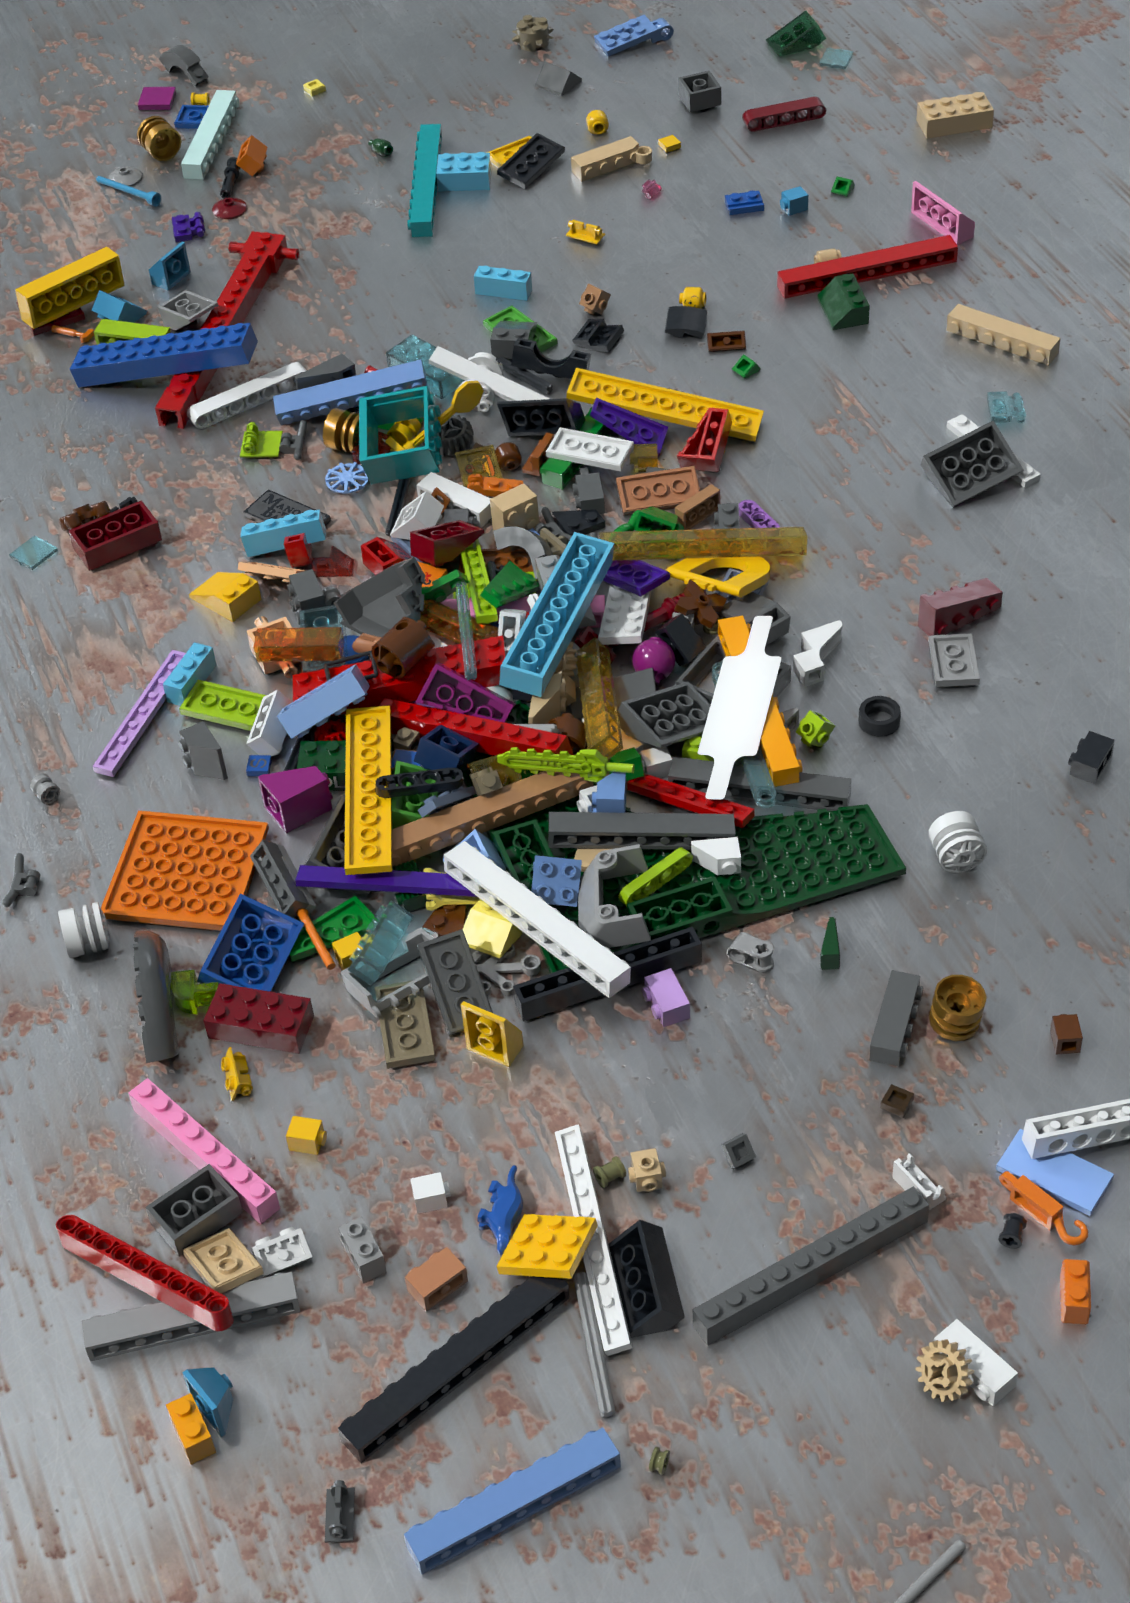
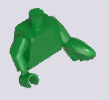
M650 506L643 510H636L628 523L614 530L609 542L614 543L615 550H621L630 542L635 530L671 543L666 557L668 558L669 553H674L676 555L675 560H677L680 553L679 546L684 535V527L677 521V515Z

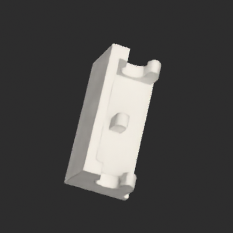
M908 1153L904 1164L900 1158L895 1160L892 1178L905 1191L914 1186L929 1204V1210L946 1200L945 1189L941 1185L936 1187L914 1164L915 1158L910 1153Z

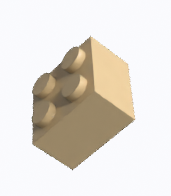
M524 483L490 499L493 531L509 526L529 530L535 529L536 525L539 524L537 495Z

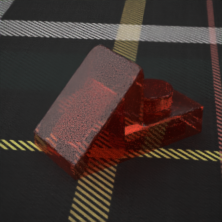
M331 546L330 557L313 558L312 569L316 577H352L355 561L335 546Z

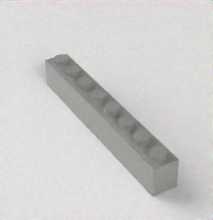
M292 1272L277 1273L274 1276L262 1279H252L222 1293L229 1300L234 1319L232 1326L228 1329L300 1312ZM163 1302L148 1303L142 1307L129 1310L122 1309L116 1313L103 1316L96 1315L90 1319L82 1320L84 1345L90 1362L218 1332Z

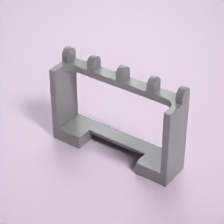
M420 927L401 938L405 952L370 972H367L366 966L362 961L341 971L346 990L376 1018L381 1016L380 1011L390 1005L394 1007L400 1005L399 1000L412 993L415 996L420 994L419 989L430 983L427 973L377 1001L373 1000L371 993L364 987L419 957L417 944L434 938Z

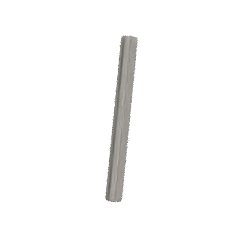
M585 1272L576 1273L573 1276L600 1415L604 1418L611 1417L615 1414V1407L588 1277Z

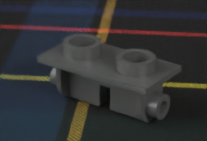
M342 1480L334 1481L331 1489H327L325 1543L353 1541L355 1487L347 1488Z

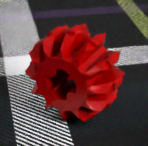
M331 719L330 722H326L319 727L316 726L315 741H345L346 723H342L340 719L337 721Z

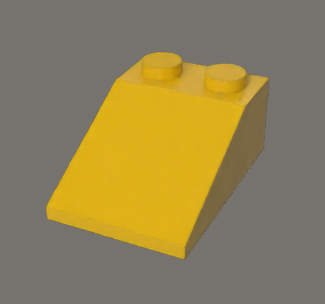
M217 572L189 594V598L231 622H234L262 600L258 581L244 573Z
M463 1001L461 1003L467 1050L510 1067L524 1046L522 1031L507 1019Z

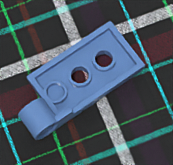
M642 15L635 19H630L621 25H616L612 29L603 31L595 35L594 39L597 45L609 57L650 38L652 43L660 40H669L673 36L674 29L664 18L651 22L645 15Z

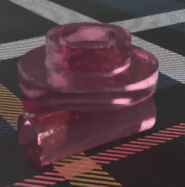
M649 179L642 185V193H645L647 199H651L662 190L655 179L652 181Z

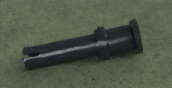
M231 157L227 160V167L224 170L225 178L220 191V196L223 199L231 197L235 180L239 177V170L241 168L236 165L238 159L236 157Z

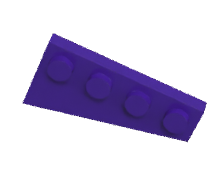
M599 398L595 399L590 417L625 439L633 441L635 445L658 459L668 426Z

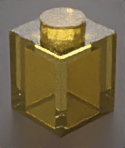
M657 443L634 444V452L630 453V464H634V472H646L647 467L658 468Z

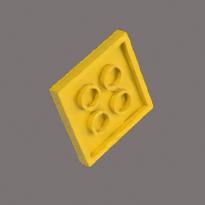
M524 1214L496 1266L498 1273L502 1275L572 1279L598 1227L596 1218Z

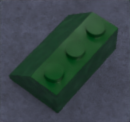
M854 274L836 276L817 295V299L833 330L869 324L870 305Z

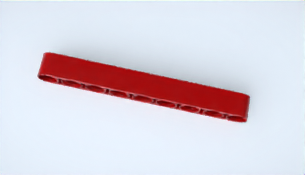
M75 1215L62 1216L56 1222L62 1247L212 1330L224 1331L232 1326L234 1319L229 1300L225 1295Z

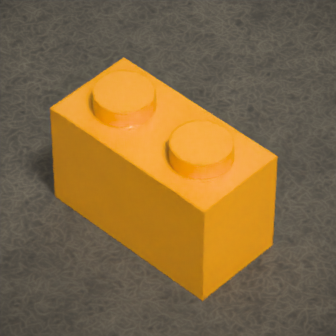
M189 1393L166 1404L171 1422L190 1464L215 1454L216 1450L211 1435L192 1394Z

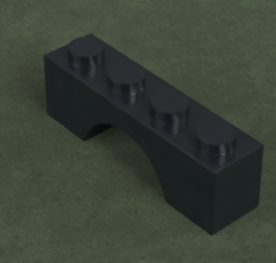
M517 338L513 347L511 366L520 370L528 369L538 374L546 373L556 378L572 380L576 368L589 370L591 354L573 350L566 358L553 360L540 352L536 341Z

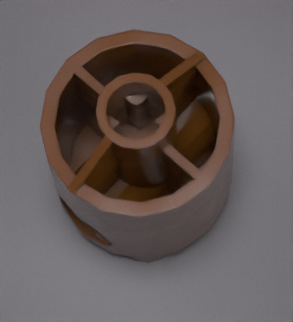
M403 617L372 646L371 652L377 667L383 673L394 678L405 676L435 647V643L426 631V624L421 620L416 622L407 617Z

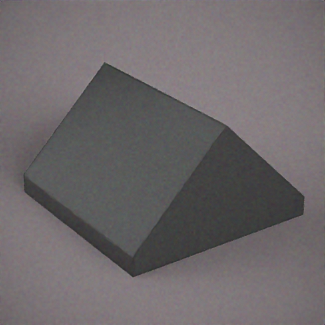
M544 62L536 81V87L563 96L582 82V78L569 70Z

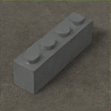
M891 970L870 1044V1061L899 1067L901 1057H906L908 1043H905L906 1038L911 1039L913 1032L911 1019L916 1020L919 1005H916V1001H921L924 986H920L919 975Z

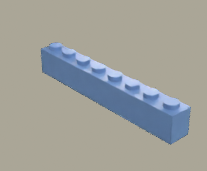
M420 359L273 396L278 421L280 425H285L321 415H328L334 408L347 410L359 406V398L428 386L425 369Z
M604 1428L590 1431L577 1442L565 1444L558 1452L548 1457L539 1458L532 1466L513 1472L504 1481L498 1484H490L483 1492L474 1497H466L457 1506L438 1512L432 1519L423 1524L419 1523L412 1526L408 1532L404 1533L406 1547L421 1574H424L621 1467L620 1453Z

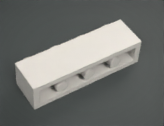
M433 472L429 473L417 484L418 496L425 491L432 494L433 490L437 487L451 500L447 509L468 508L469 517L473 516L474 526L482 528L492 519L491 498ZM437 495V498L439 499V501L442 502V503H444V500L442 499V497H440L439 495Z

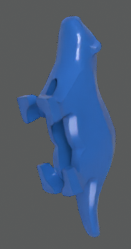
M513 1165L509 1171L507 1186L492 1180L488 1192L492 1193L490 1203H494L492 1211L481 1208L477 1217L478 1222H480L479 1230L489 1227L497 1242V1252L501 1256L513 1236L512 1229L523 1209V1198L515 1183L516 1165Z

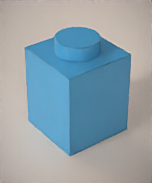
M801 186L782 191L780 206L789 216L807 211L809 195Z

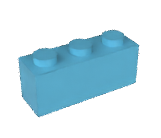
M479 266L474 274L475 294L527 301L532 292L531 272Z
M193 643L163 683L168 703L181 706L197 680L206 681L217 666L213 647Z

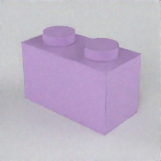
M671 968L644 977L645 987L642 988L643 996L646 1002L650 1001L653 1016L655 1019L660 1020L663 1027L690 1019V1003Z

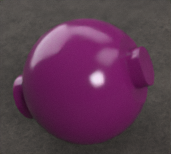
M651 637L649 640L639 644L635 649L632 657L634 670L637 672L653 668L656 686H659L660 680H664L672 673L675 666V654L663 639Z

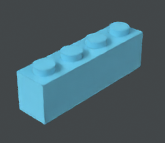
M320 509L315 511L307 510L297 515L289 514L279 519L271 518L261 523L246 524L241 529L240 537L247 557L285 549L284 539L292 535L305 533L308 544L326 540V527Z

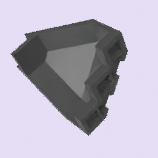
M415 557L390 566L340 595L341 597L334 602L335 607L343 618L339 624L359 634L366 633L383 637L403 617L413 619L416 622L420 620V613L424 608V595L421 594L422 584L425 583V574Z

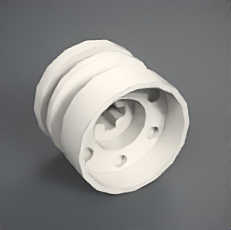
M965 811L949 812L940 816L931 824L929 838L944 870L951 873L969 871L977 867L985 859L987 846L979 833L974 817L970 813Z
M98 902L92 903L93 914H89L87 905H83V916L78 917L74 908L58 911L69 958L85 955V944L87 943L90 944L93 952H98L96 941L99 940L103 950L109 949V929L105 914Z

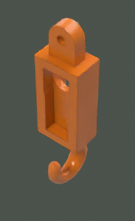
M1008 1171L999 1176L1001 1184L1011 1191L1010 1200L1049 1231L1056 1227L1059 1237L1064 1243L1075 1246L1087 1240L1089 1233L1087 1226L1080 1220H1075L1074 1224L1080 1228L1081 1234L1077 1237L1067 1234L1063 1221L1064 1206L1026 1176L1022 1175L1018 1179Z

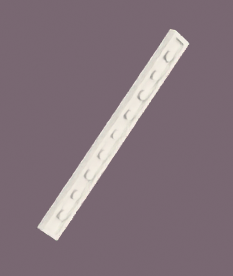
M578 1124L556 1131L555 1136L574 1217L596 1218L598 1224L583 1255L604 1352L607 1356L633 1347L583 1134Z

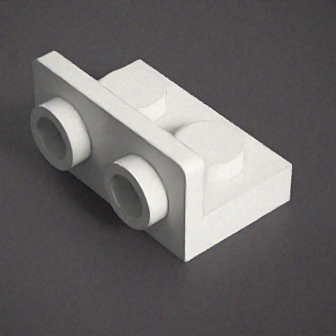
M290 1227L279 1232L280 1236L271 1240L268 1236L255 1242L256 1246L252 1247V1253L263 1268V1278L312 1259L301 1228L295 1230L294 1227Z

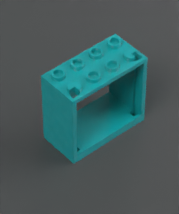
M428 386L359 398V461L371 485L427 475L431 472H440L439 464H442V457L439 448L442 447L439 436L441 425L438 417H441L439 405L435 404V396L430 393ZM424 417L425 446L378 455V425Z

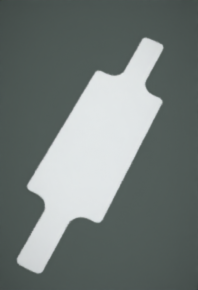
M756 616L753 620L745 651L738 656H727L723 659L698 749L699 755H709L714 759V766L705 796L706 799H724L734 762L742 756H754L757 754L781 663V657L768 656L765 653V646L773 619L772 616Z

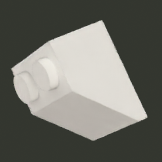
M425 491L402 508L390 536L410 540L411 531L435 526L442 517L441 512L444 505Z

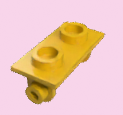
M574 219L568 222L570 230L566 234L567 237L591 244H598L605 236L600 226L587 223L586 228H584V222Z
M229 1047L226 1056L222 1057L221 1069L226 1074V1090L230 1092L231 1101H234L236 1094L250 1095L253 1086L250 1074H241L248 1073L249 1071L245 1055L241 1052L233 1054L232 1048Z

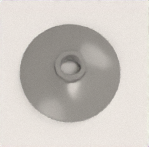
M121 167L114 170L108 179L131 187L141 181L142 173L137 168Z

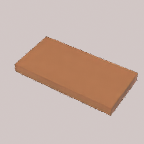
M695 466L616 478L623 516L631 515L636 510H643L650 506L661 510L675 508L700 492Z

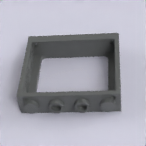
M718 635L676 681V685L689 682L710 705L714 694L698 686L716 665L726 657ZM783 662L780 663L773 689V697H778L791 682V665Z

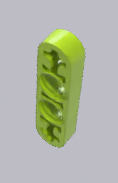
M683 847L676 849L627 884L619 894V901L627 906V903L648 897L684 871L691 864L693 855Z

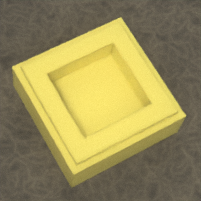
M318 79L303 84L304 90L311 96L326 91L325 85Z

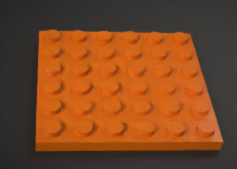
M138 810L101 906L106 919L221 931L240 893L247 896L256 869L250 855L262 839H266L269 830L268 823Z

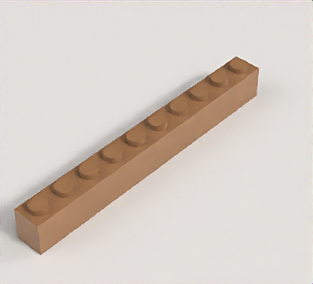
M543 771L392 829V868L394 865L398 866V864L406 863L407 861L461 842L474 829L482 834L579 796V790L593 787V782L584 780L577 773H571V776L568 777L564 776L562 772H555L553 776Z

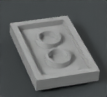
M972 633L929 636L928 643L936 687L980 684Z

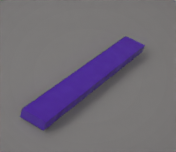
M300 865L295 879L296 886L477 897L448 873L392 870V872L346 875L343 867Z

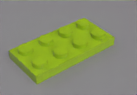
M197 680L179 710L180 715L251 731L262 699L267 695Z

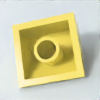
M481 899L471 908L463 928L469 948L497 958H501L523 932Z

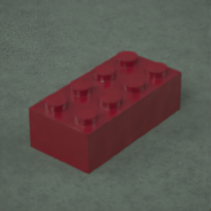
M142 500L68 530L74 551L89 571L162 541L159 523Z
M219 983L203 1021L209 1039L300 1054L313 1021L314 1012L311 998Z

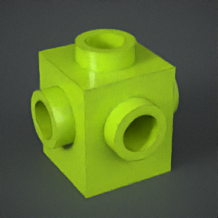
M809 710L807 715L800 721L799 727L795 732L802 737L800 740L807 746L812 747V745L822 747L829 740L830 734L836 725L821 713Z

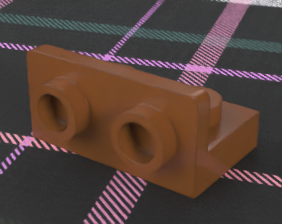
M546 433L543 439L539 440L538 446L535 447L522 468L523 473L535 476L541 475L540 468L549 459V457H546V450L552 442L554 434Z

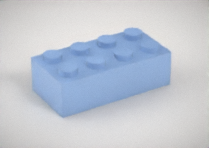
M355 664L282 708L277 718L291 739L295 736L301 738L310 732L309 729L313 725L319 727L326 723L331 714L334 713L337 716L344 712L351 702L355 705L364 700L370 685Z

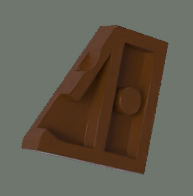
M466 904L443 905L435 909L422 926V929L435 938L463 929L467 910Z

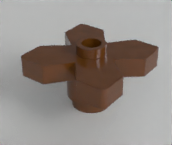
M689 580L683 592L686 597H680L674 610L685 616L694 614V625L702 624L712 629L718 618L716 612H721L727 598L717 593L705 595L703 589L696 582Z

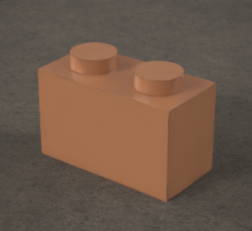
M446 1247L440 1252L432 1254L429 1260L419 1267L411 1269L405 1276L407 1291L425 1311H428L467 1283L468 1277L466 1267Z

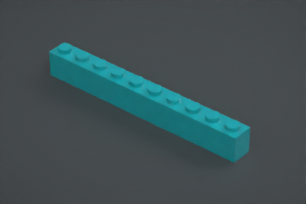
M421 124L420 131H417L410 209L408 212L409 219L407 220L408 230H411L412 237H433L438 189L436 172L438 154H441L442 147L441 124Z

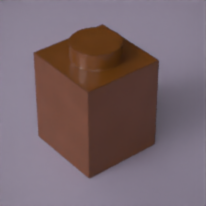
M1077 1014L1052 1016L1050 1033L1055 1054L1080 1053L1083 1036Z

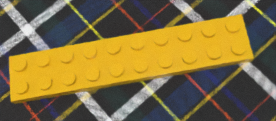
M580 368L575 369L566 394L568 399L588 404H594L595 399L599 398L641 416L696 428L709 407L728 409L732 419L729 436L753 442L756 441L764 414L763 410Z
M390 706L346 709L344 868L346 875L392 872V798L379 797L375 792L377 778L391 775Z

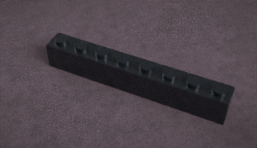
M693 927L614 952L613 954L626 961L631 967L630 984L626 986L628 987L643 982L646 976L670 968L672 971H676L702 962V943ZM565 968L513 986L514 1002L523 1021L604 995L570 968Z

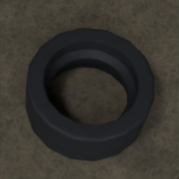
M873 696L861 703L858 721L861 729L867 734L876 737L888 736L899 728L901 710L895 700L885 696ZM881 711L888 713L892 717L885 721H877L869 718L867 715L872 712Z

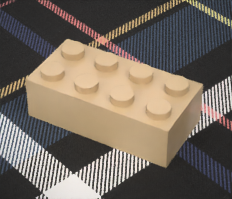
M975 92L973 94L918 102L916 121L926 139L993 128L994 109L984 92Z

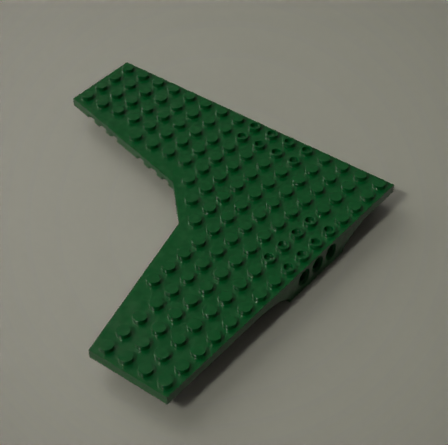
M520 700L514 701L516 705L506 723L528 724L530 708L527 704L520 703ZM476 752L472 766L463 772V781L466 788L474 786L470 774L492 767L493 771L497 770L503 787L535 774L531 773L530 770L522 769L521 773L515 772L513 768L498 763L497 756ZM579 796L486 831L506 867L505 871L510 873L519 883H523L530 891L532 889L535 855L566 859L575 858L577 848H549V812H579L577 807ZM868 804L839 807L837 811L818 809L817 813L809 814L799 811L794 812V815L783 816V813L755 816L743 828L735 826V837H738L741 854V873L716 875L692 861L684 871L648 897L627 903V906L619 901V894L627 884L643 873L604 879L603 905L611 904L616 906L619 911V917L642 913L651 940L693 927L700 939L906 874V866ZM626 807L625 813H635L631 812V808ZM642 849L648 869L676 849ZM578 902L577 907L548 904L579 927ZM537 943L550 973L569 968ZM641 943L611 947L609 949L614 953Z

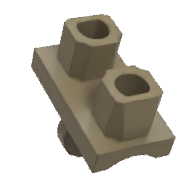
M546 528L541 529L540 536L547 542L553 555L561 557L568 544V539L563 535L556 537Z

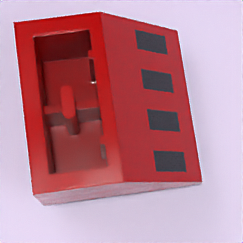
M380 537L360 545L363 564L375 575L394 564L412 558L397 543Z

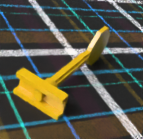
M466 381L455 391L451 407L444 411L441 417H438L441 426L456 412H470L480 403L484 392L480 382ZM423 430L413 440L408 441L403 446L391 436L385 442L391 447V452L417 448L425 440V433Z

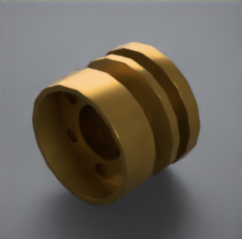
M160 116L146 118L140 124L137 131V139L140 145L153 158L159 161L172 159L181 148L180 134Z
M337 408L332 409L325 420L323 428L324 445L327 448L339 451L344 450V452L359 455V414Z
M950 975L938 982L929 1013V1021L933 1030L943 1038L952 1041H963L973 1037L978 1032L987 999L982 985L972 977L965 975Z

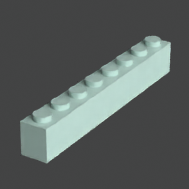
M216 90L181 163L184 179L203 180L206 173L209 172V166L213 163L218 147L222 144V139L226 135L228 126L231 124V119L235 116V111L239 107V98L236 96V91Z

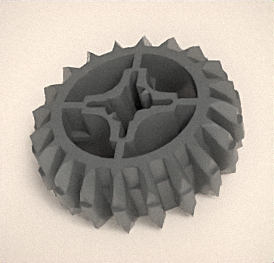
M452 415L441 426L439 436L442 447L439 448V452L442 457L445 455L450 457L453 454L458 455L459 452L464 453L465 449L470 448L474 435L470 421H467L465 417L461 418L460 415Z

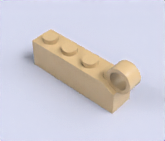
M630 136L571 157L572 173L583 182L635 162L638 164H648L652 161V149L648 146L639 147V143Z

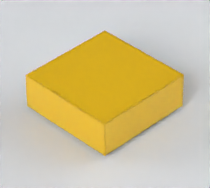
M674 135L658 139V145L666 153L681 148V142Z

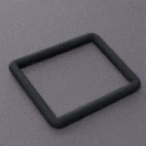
M366 651L325 663L324 669L327 681L331 679L328 666L368 655L371 657L374 674L364 677L366 680L376 678L379 672L372 652Z

